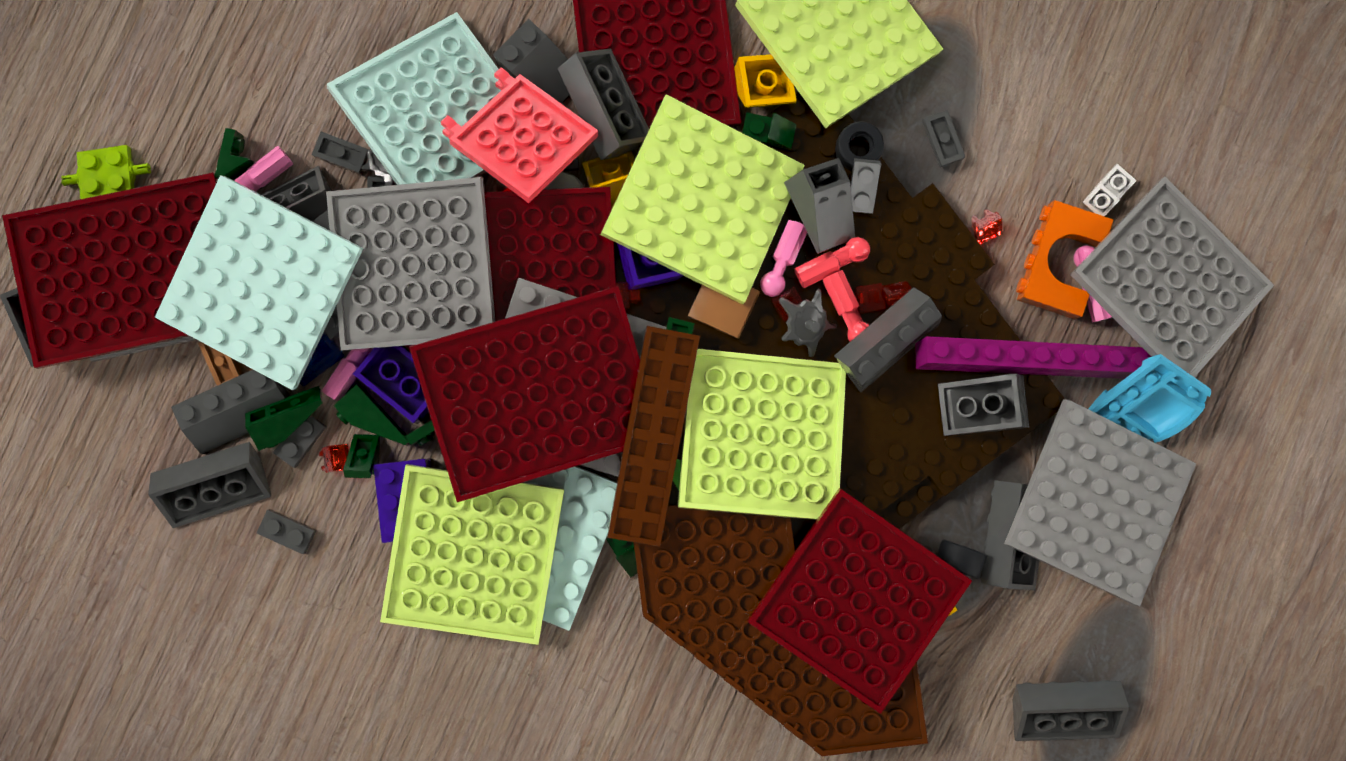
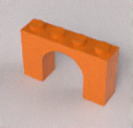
M1054 200L1047 206H1044L1039 217V220L1042 221L1040 230L1037 229L1032 238L1034 248L1032 254H1028L1024 263V268L1027 269L1025 276L1020 278L1017 284L1016 292L1019 293L1017 300L1072 319H1077L1083 316L1090 294L1085 290L1064 284L1053 276L1048 266L1049 250L1053 243L1059 239H1072L1097 247L1109 234L1113 219Z

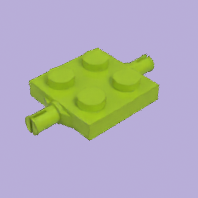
M128 145L76 152L77 173L62 175L61 179L63 180L61 182L63 186L78 184L80 199L134 189L136 175L151 174V167L149 163L134 165L131 148Z

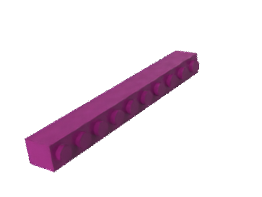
M929 336L915 343L916 369L1125 379L1142 366L1143 360L1151 357L1142 347Z

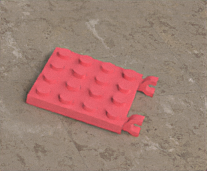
M501 67L494 73V77L498 79L495 86L502 91L462 127L447 115L441 121V125L445 127L442 132L449 138L450 145L526 202L530 203L598 137V130L521 74L513 78Z

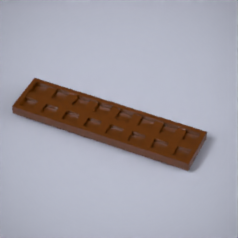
M646 326L607 538L659 547L661 545L699 345V335Z

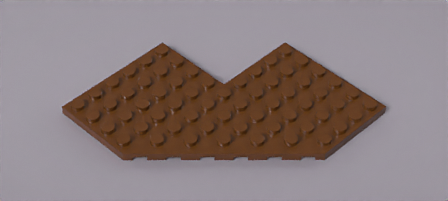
M670 505L667 508L660 547L634 542L643 617L656 625L677 644L688 650L709 669L716 672L737 691L748 697L769 716L780 722L792 734L812 747L819 755L823 757L928 744L917 662L880 714L748 623L747 620L795 552L790 517L678 508V505Z

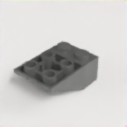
M839 158L803 169L784 182L817 254L847 243L851 238H855L850 180Z

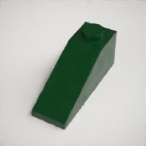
M354 386L334 405L338 410L336 413L337 417L344 424L350 423V425L410 446L409 441L405 437L407 434L363 386Z
M320 386L245 413V427L258 451L275 447L279 443L284 442L323 403Z

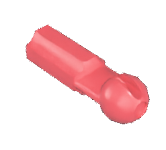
M851 238L844 247L834 252L829 251L794 268L799 283L803 288H806L840 271L841 267L851 262H863L869 256L870 245L864 238Z
M843 270L827 276L822 281L838 315L843 317L848 327L847 336L851 342L869 324L863 322L858 311V301Z

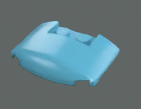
M1159 354L1143 360L1141 367L1111 390L1107 391L1105 389L1089 407V410L1148 440L1153 439L1154 443L1179 433L1196 420L1205 408V401L1207 396L1210 397L1211 389Z

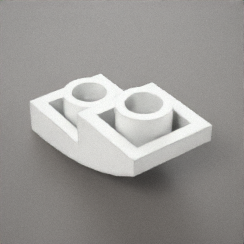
M1115 164L1082 203L1095 214L1105 217L1137 180L1118 164Z

